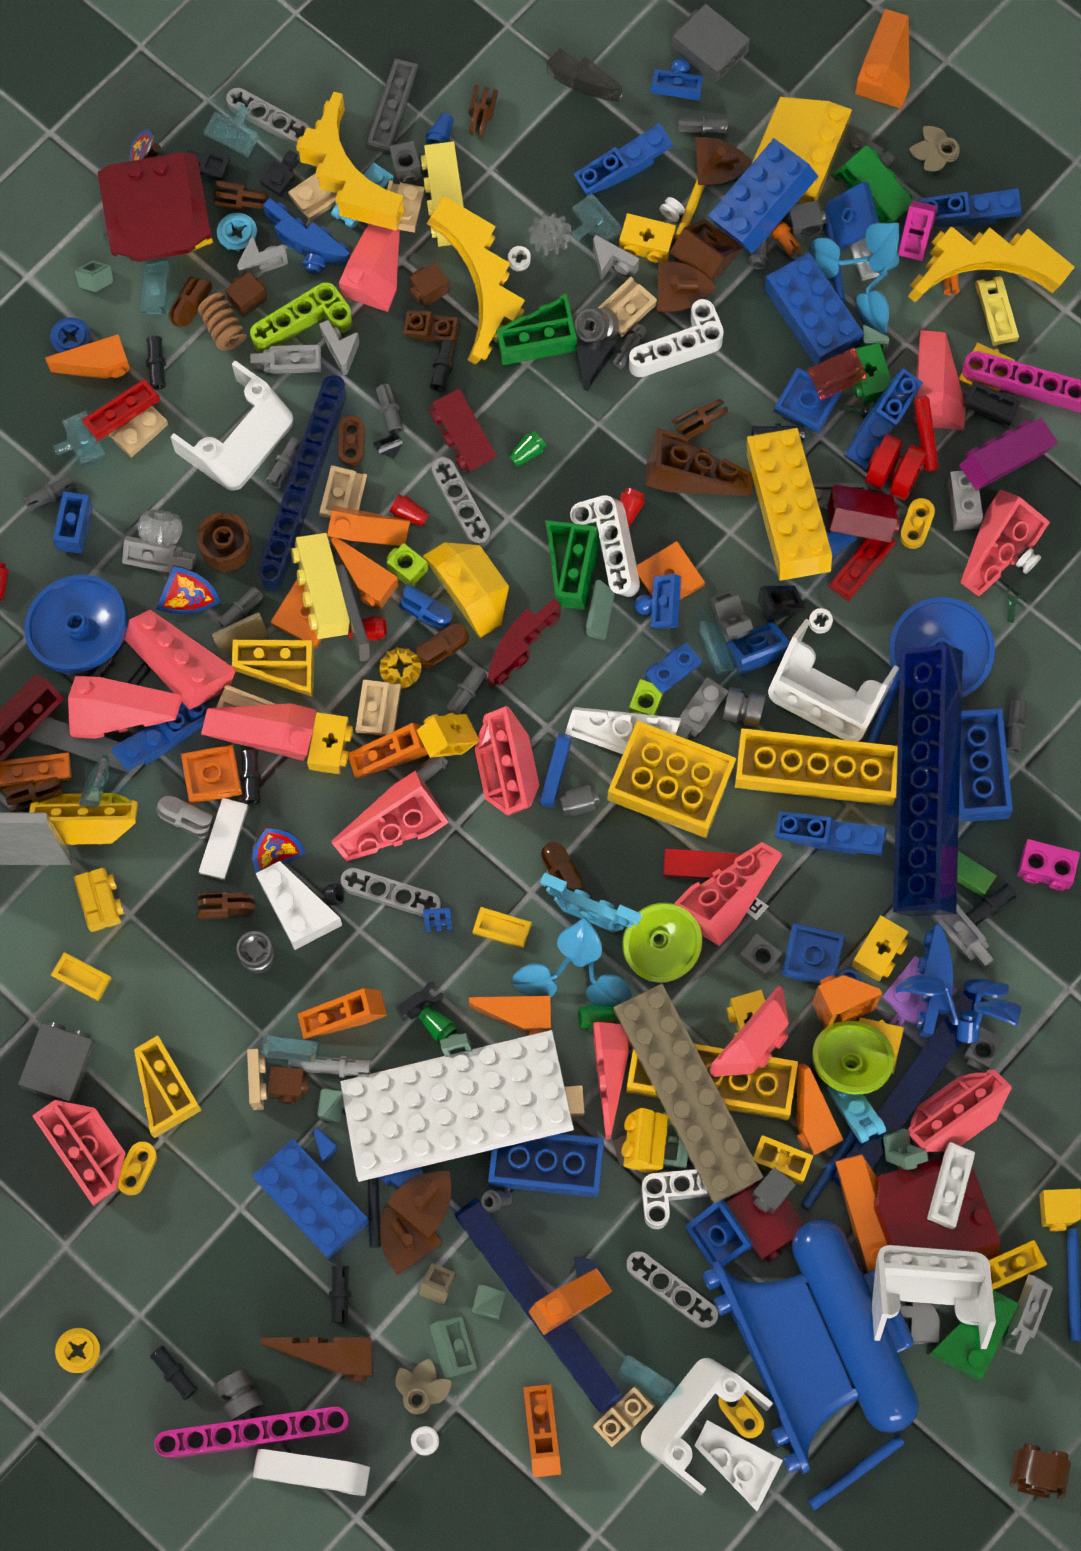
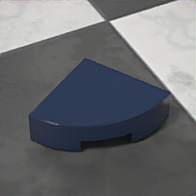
M574 1257L577 1278L597 1268L605 1279L602 1270L595 1262L584 1257Z

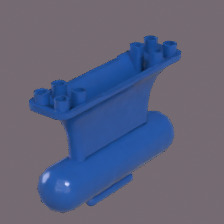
M824 1219L807 1222L798 1229L793 1237L792 1251L802 1274L774 1282H748L731 1275L722 1266L720 1261L716 1260L711 1263V1269L703 1272L702 1275L708 1290L719 1287L722 1295L714 1300L720 1316L730 1312L734 1323H737L768 1397L773 1403L772 1406L780 1427L772 1430L771 1434L777 1447L788 1444L792 1454L782 1459L789 1474L797 1470L801 1474L810 1471L808 1452L815 1433L830 1416L858 1400L870 1425L881 1432L894 1433L907 1428L915 1420L919 1410L918 1396L898 1354L911 1348L914 1344L905 1319L900 1310L895 1317L887 1318L880 1341L874 1340L872 1298L875 1270L863 1275L842 1229L834 1222Z

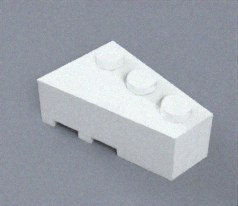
M280 861L256 873L258 881L294 950L342 926L340 917Z

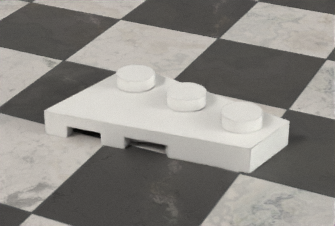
M707 1420L694 1446L758 1511L783 1460Z

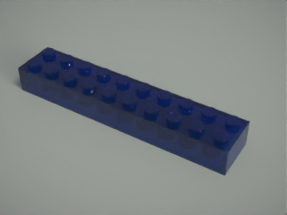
M947 644L902 649L900 652L893 912L909 917L956 914L963 651Z

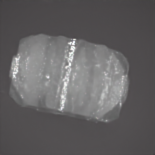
M543 212L542 219L535 217L533 220L534 225L530 226L529 233L531 234L530 243L535 244L537 252L544 249V254L547 256L549 251H553L557 255L559 248L566 250L567 242L571 241V225L565 223L564 215L556 218V213L553 212L551 217H548Z
M162 509L145 511L140 516V521H138V535L141 537V540L149 542L150 545L169 546L170 544H176L182 534V520L179 518V515L172 514L171 511H163Z

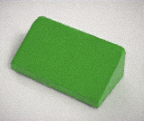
M951 847L937 868L981 898L984 897L997 875Z

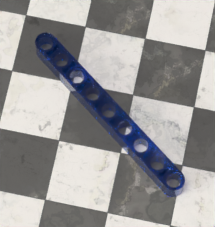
M329 375L322 382L259 564L258 573L261 584L268 590L278 589L284 581L292 558L291 548H295L296 537H299L346 400L345 383L338 375ZM333 387H337L340 389V391H338L337 393L329 392V390ZM324 410H330L332 411V414L328 416L321 415V412H323ZM316 433L325 434L320 439L313 438V435ZM310 455L317 457L312 462L305 461V458ZM302 478L309 480L304 485L297 484V481ZM294 501L301 503L297 508L289 507L290 503ZM284 525L293 526L290 531L281 530ZM276 548L285 549L284 553L280 555L273 554ZM269 571L277 572L274 578L265 577V574Z
M963 991L954 1004L958 1017L962 1011H973L977 993ZM984 997L981 998V1002H983V1001L989 1002V1001L986 1000ZM951 1010L877 1113V1116L881 1118L885 1125L886 1132L880 1135L876 1133L862 1144L858 1140L846 1158L862 1154L871 1169L875 1167L885 1152L883 1136L900 1130L962 1043L957 1040L958 1025H953ZM836 1171L831 1181L842 1188L838 1171Z
M474 1198L455 1212L454 1216L598 1412L602 1414L622 1399L623 1395L568 1320L543 1335L529 1314V1310L537 1301L547 1296L548 1293L488 1212L483 1208L479 1200Z

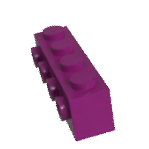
M1042 417L1033 422L1028 419L1017 426L1018 430L1014 431L1011 428L1000 435L1001 439L997 440L994 437L982 445L984 448L980 449L977 446L965 454L967 459L959 466L975 491L1039 458L1058 444Z

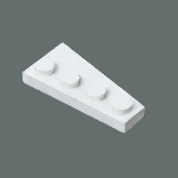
M574 707L565 734L623 754L637 720L676 735L682 718Z

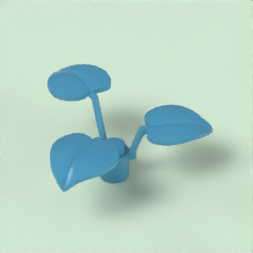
M874 223L868 227L865 234L866 246L870 252L874 253L868 257L840 260V248L833 240L823 237L813 240L810 244V254L826 278L835 277L839 272V265L869 261L871 270L879 273V276L866 288V293L857 296L856 309L859 318L866 326L881 334L887 333L889 320L888 302L882 293L872 291V289L883 277L888 275V270L899 265V255L897 253L899 223Z
M586 917L581 918L577 923L560 933L557 939V946L561 953L566 956V959L555 973L551 974L550 969L544 964L533 963L520 968L515 972L511 980L513 986L526 996H550L551 998L558 988L554 979L558 978L567 964L572 961L574 965L579 967L589 965L590 981L593 984L587 987L586 995L592 1004L615 1007L632 998L629 985L621 977L605 974L600 976L598 980L595 978L594 962L601 956L602 944L596 930Z

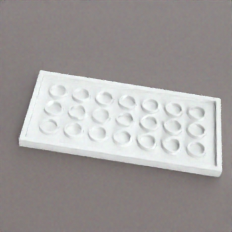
M552 1030L472 1049V1051L468 1052L463 1051L447 1057H438L369 1074V1077L363 1076L340 1081L356 1177L359 1182L574 1130Z

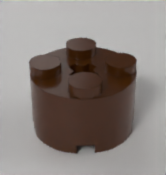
M218 512L208 516L200 524L197 537L198 546L202 558L210 567L221 573H227L238 569L247 562L252 554V542L248 527L242 518L232 513L223 514Z
M1024 1444L1023 1449L1016 1450L1009 1487L1013 1488L1015 1485H1018V1492L1049 1499L1050 1493L1057 1494V1499H1064L1066 1497L1071 1462L1068 1460L1069 1454L1056 1450L1052 1451V1453L1040 1451L1041 1447L1033 1444Z

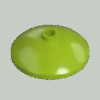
M656 903L641 909L639 913L642 914L639 924H633L629 928L626 927L623 935V954L628 965L637 975L652 982H669L682 977L694 966L701 952L702 934L698 922L686 909L673 903ZM657 934H661L660 941L654 942V937Z
M841 1021L825 1028L818 1035L812 1050V1060L817 1074L827 1085L843 1093L858 1095L873 1092L888 1081L894 1067V1052L888 1039L871 1025L858 1021ZM847 1065L853 1066L854 1069L848 1068Z

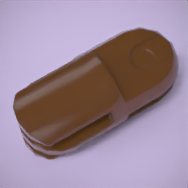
M475 84L469 107V115L472 117L469 133L472 136L474 135L476 122L479 120L481 121L478 137H482L487 121L493 117L498 90L494 89L490 106L485 105L489 91L488 87H484L481 103H476L479 85Z
M216 180V186L236 189L238 192L216 189L215 196L233 199L236 202L215 199L213 205L242 210L244 206L264 208V201L248 199L246 197L268 199L266 192L247 189L245 184Z
M189 277L169 310L171 324L176 327H187L192 322L198 312L199 305L212 290L210 281Z
M718 399L702 408L696 406L671 421L674 425H677L696 415V417L677 428L678 433L681 434L701 424L700 427L684 435L691 439L711 428L710 423L726 415L728 407L721 408L706 416V414L725 403L723 400Z
M454 623L417 646L416 652L421 666L425 669H430L462 649L469 641L467 628L462 624Z
M51 777L37 782L30 780L2 789L4 795H10L6 798V802L8 805H13L9 808L10 812L16 813L30 808L31 803H40L60 795L63 787L56 786L60 783L57 777Z
M558 842L546 844L541 851V859L549 875L566 881L567 889L574 892L575 889H582L584 882L566 849Z
M229 891L198 893L199 911L197 919L199 920L249 915L255 910V898L249 893H230Z

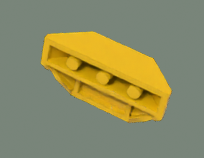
M444 542L423 555L428 566L480 639L502 625L509 585L480 545Z
M116 793L60 794L40 803H31L29 813H46L65 845L112 844L136 823L138 802L129 800Z

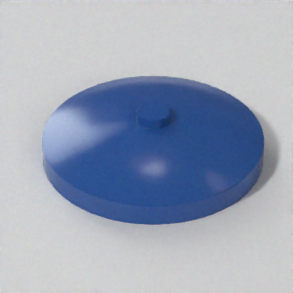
M92 575L64 577L43 589L30 605L24 625L25 639L33 655L47 668L69 674L86 672L106 662L118 650L127 632L128 612L125 602L118 591L107 581Z
M948 597L929 598L911 606L895 624L889 640V660L892 669L895 665L899 667L896 674L898 681L913 695L931 702H952L973 693L987 678L995 657L993 634L985 618L969 604Z

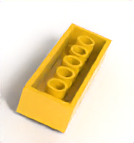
M798 428L748 436L747 458L779 580L831 572L832 552Z
M741 728L734 788L893 806L897 792L901 746Z
M694 1044L710 1074L712 1062L724 1049ZM633 1049L626 1093L658 1098ZM771 1057L763 1068L759 1066L751 1074L717 1077L710 1074L728 1111L788 1121L798 1061Z

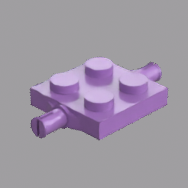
M917 956L912 958L881 997L882 1000L892 1007L896 1014L889 1023L891 1025L897 1022L896 1026H901L905 1021L915 1026L919 1011L923 1012L925 1002L921 1001V994L911 992L896 993V987L901 981L911 976L920 975L917 972L919 962ZM953 986L952 996H953V995L956 993V991L958 990V989H956L954 986Z

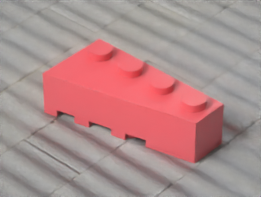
M148 610L129 620L124 640L174 694L182 696V702L189 710L222 694L225 685L231 686L236 671L235 668L152 610Z

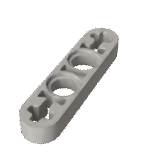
M242 88L231 89L226 96L230 111L295 147L298 141L296 133L301 134L306 131L307 127L310 128L305 122ZM240 97L242 98L243 103L237 102L234 104L233 99L238 100ZM257 107L266 110L265 114L261 117L254 116L252 112ZM277 119H284L287 122L283 128H275L273 126L274 121Z
M446 457L436 459L432 464L433 478L471 545L485 546L490 541L489 526L457 468ZM440 466H443L445 469L448 468L450 480L447 482L444 474L439 472ZM452 486H458L462 489V494L458 497H452L448 494V490ZM470 507L474 510V515L468 519L463 518L460 515L461 509ZM475 522L479 532H484L482 539H479L478 536L473 537L475 534L472 525Z
M349 868L341 875L343 889L347 893L421 917H424L423 910H425V906L417 903V908L413 907L416 901V894L420 895L419 901L427 903L429 899L433 900V905L436 907L430 909L441 908L440 898L435 893L357 868ZM353 875H356L359 882L365 883V879L368 878L366 892L362 891L363 885L357 883L353 887H349V882L346 879H351ZM380 882L386 886L384 894L380 896L372 894L371 887L374 883ZM402 890L408 891L411 894L410 901L405 904L399 903L396 900L397 893Z
M637 1251L628 1257L626 1262L628 1273L687 1319L703 1329L711 1328L718 1319L717 1308L649 1255ZM640 1258H643L645 1260L643 1265L648 1270L651 1269L652 1265L657 1268L650 1274L648 1281L643 1278L647 1273L642 1269H638L637 1272L633 1270L634 1264L631 1262L633 1259L638 1261ZM664 1274L668 1277L669 1284L665 1289H658L654 1286L653 1278L656 1275ZM679 1291L688 1292L691 1296L690 1304L687 1306L678 1305L675 1300L676 1294ZM696 1299L701 1302L697 1306L699 1309L706 1311L708 1308L712 1311L710 1316L713 1320L711 1322L709 1320L701 1322L699 1320L701 1315L696 1310H694L693 1315L687 1312L694 1306Z

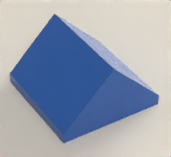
M773 621L750 630L751 634L726 642L740 676L783 659L790 641Z
M724 1200L712 1204L685 1226L710 1265L712 1262L719 1260L722 1266L725 1267L750 1251L753 1246L752 1241Z

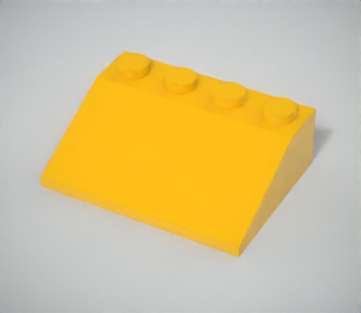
M780 97L753 162L772 139L775 138L809 163L818 175V178L797 202L817 201L848 129L852 109L830 101Z
M637 720L609 787L607 800L706 838L736 758Z

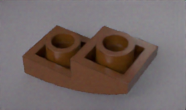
M407 311L403 335L434 343H440L443 339L457 343L460 320L458 317L433 316L432 312Z

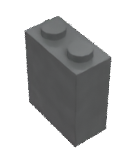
M707 4L700 10H694L688 21L683 26H678L672 34V49L715 84L749 52L750 39Z
M50 1022L49 1025L41 1023L18 1085L23 1090L74 1104L96 1044L90 1039L91 1035L76 1030L74 1034L65 1031L66 1027L58 1023Z

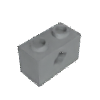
M952 471L947 480V490L953 531L979 529L983 519L979 490L975 491L963 471Z

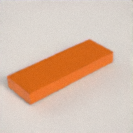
M69 752L3 760L0 763V789L30 780L37 782L51 777H57L60 782L72 780Z

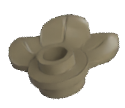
M924 126L923 136L925 141H921L909 149L915 159L925 161L924 170L929 172L943 169L947 162L956 160L960 153L958 143L952 138H947L944 130L934 126ZM948 149L951 153H945L943 150Z
M430 1359L419 1363L412 1373L404 1368H399L395 1379L396 1388L404 1396L403 1403L405 1408L410 1413L416 1415L426 1412L431 1404L441 1403L451 1389V1380L437 1379L435 1367ZM416 1395L423 1398L422 1403L418 1406L412 1403V1398Z

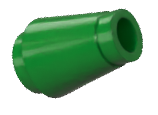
M533 430L530 434H525L508 457L519 467L543 453V449L547 445Z
M585 1004L584 1007L578 1008L577 1015L580 1029L590 1031L593 1030L595 1022L618 1023L619 1021L611 1006Z
M430 1006L426 1007L419 1014L418 1018L437 1043L458 1033L455 1022L435 1011Z

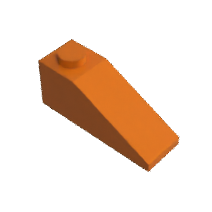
M119 334L45 357L52 373L108 379L111 377H122L126 372L131 371Z
M334 505L327 536L358 542L401 546L403 543L406 544L410 520Z
M332 537V548L341 564L345 566L348 577L361 597L360 600L371 608L375 606L381 610L398 588V577L339 538Z
M411 723L349 752L348 757L354 777L360 778L415 761L428 755L416 731L422 725Z
M363 988L297 1015L303 1040L370 1023L386 1017L387 1013L381 990Z
M550 996L469 997L470 1009L523 1034H529L530 1036L551 1030Z
M801 1063L798 1065L796 1127L800 1133L797 1135V1139L803 1150L807 1149L816 1155L843 1141V1138L811 1069Z
M596 1268L537 1301L529 1310V1314L543 1335L610 1294L612 1290Z
M551 1384L523 1387L533 1478L561 1475Z

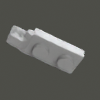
M320 345L269 346V349H264L263 353L250 354L251 369L264 370V373L270 374L321 372Z
M126 536L124 539L122 563L170 573L173 565L192 570L196 562V554L182 552L183 548L175 545Z
M707 677L679 718L682 719L679 725L680 729L676 735L688 739L690 736L694 738L698 735L700 736L728 696L729 691Z
M950 899L931 914L934 922L942 927L945 935L970 962L975 959L983 969L992 964L994 959L986 951L989 948L986 937L953 899Z
M1028 1275L1018 1301L1019 1304L1011 1319L1008 1334L1005 1337L1004 1349L1022 1355L1026 1343L1036 1335L1053 1286L1036 1276Z

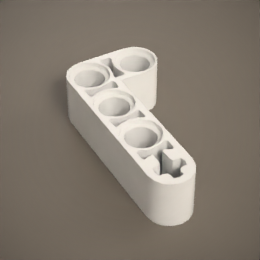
M705 299L697 300L691 309V328L633 348L629 355V371L636 377H645L719 350L722 346L724 331L713 304ZM703 312L708 316L702 318L697 316V314ZM714 334L717 338L711 340L706 335ZM689 342L694 346L691 348H686L682 344ZM667 351L670 354L668 356H661L658 352Z
M606 495L575 504L570 512L571 520L575 524L596 526L598 528L611 590L626 597L634 596L639 591L640 581L623 503ZM610 503H612L613 509L611 513L607 515L606 508ZM588 510L589 517L583 522V513ZM617 528V537L612 540L611 533ZM622 553L623 560L617 565L616 558L618 554Z
M695 1169L652 1173L644 1178L641 1192L645 1223L652 1229H661L669 1220V1201L709 1197ZM677 1179H684L688 1182L689 1188L683 1192L678 1191L674 1187V1182ZM649 1182H658L662 1187L661 1192L658 1194L649 1193L646 1188ZM652 1209H660L664 1212L665 1217L662 1221L655 1222L650 1218L649 1213Z
M257 1449L253 1478L365 1496L370 1467L348 1461Z

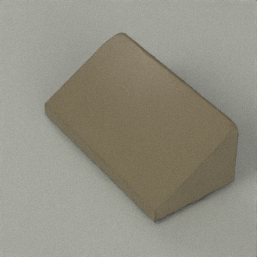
M258 612L212 633L213 641L222 658L232 655L233 640H265L269 637L261 615Z

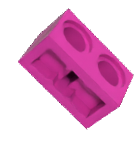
M913 200L909 206L898 253L899 256L920 261L924 260L938 206Z
M1028 839L1023 848L1017 876L1023 877V880L1028 883H1047L1050 888L1055 890L1070 889L1074 882L1080 852ZM1031 858L1039 860L1041 868L1031 867L1028 860ZM1055 866H1064L1067 870V874H1058L1055 871Z

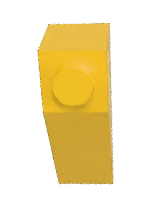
M1081 1189L1043 1190L1039 1194L1042 1227H1050V1231L1067 1230L1066 1226H1071L1081 1220Z
M1035 1240L988 1260L990 1263L992 1290L996 1291L1047 1265Z

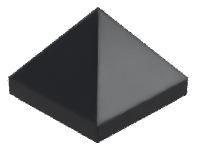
M392 434L375 441L373 445L380 454L394 459L403 442L397 434Z

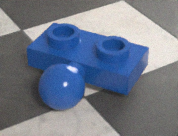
M678 58L672 62L671 71L654 70L650 93L700 100L704 76L689 74V62L684 58Z
M671 574L654 577L653 597L643 594L635 600V609L638 613L642 615L652 613L651 628L659 630L678 627L681 576Z

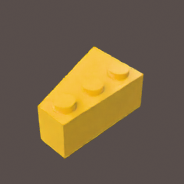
M233 640L232 666L236 669V672L313 698L314 644L312 640Z
M158 1035L134 1049L149 1129L154 1138L202 1111Z

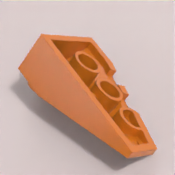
M885 9L861 68L855 95L902 109L910 87L909 16Z
M860 1154L835 1161L862 1268L869 1273L875 1270L879 1250L887 1246V1242L874 1210V1199L877 1198L878 1183L875 1184L877 1177L864 1156Z

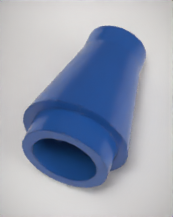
M447 113L440 115L439 119L426 133L427 145L449 142L454 118Z

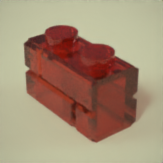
M855 348L845 351L843 355L839 354L807 369L821 400L868 378Z

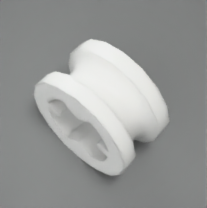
M668 197L665 200V204H662L659 208L661 213L673 222H677L679 215H683L685 212L682 204L671 197Z
M522 246L513 247L508 254L509 267L514 271H524L529 267L531 259L529 250ZM518 255H523V259L526 258V260H521V263L516 262Z
M1030 548L1018 560L1016 566L1023 567V572L1027 574L1039 562L1041 556L1039 554L1034 555V550Z
M816 609L810 615L809 626L815 633H826L832 626L833 617L826 609ZM822 615V619L824 617L827 618L824 627H819L820 624L815 625L814 622L817 616Z

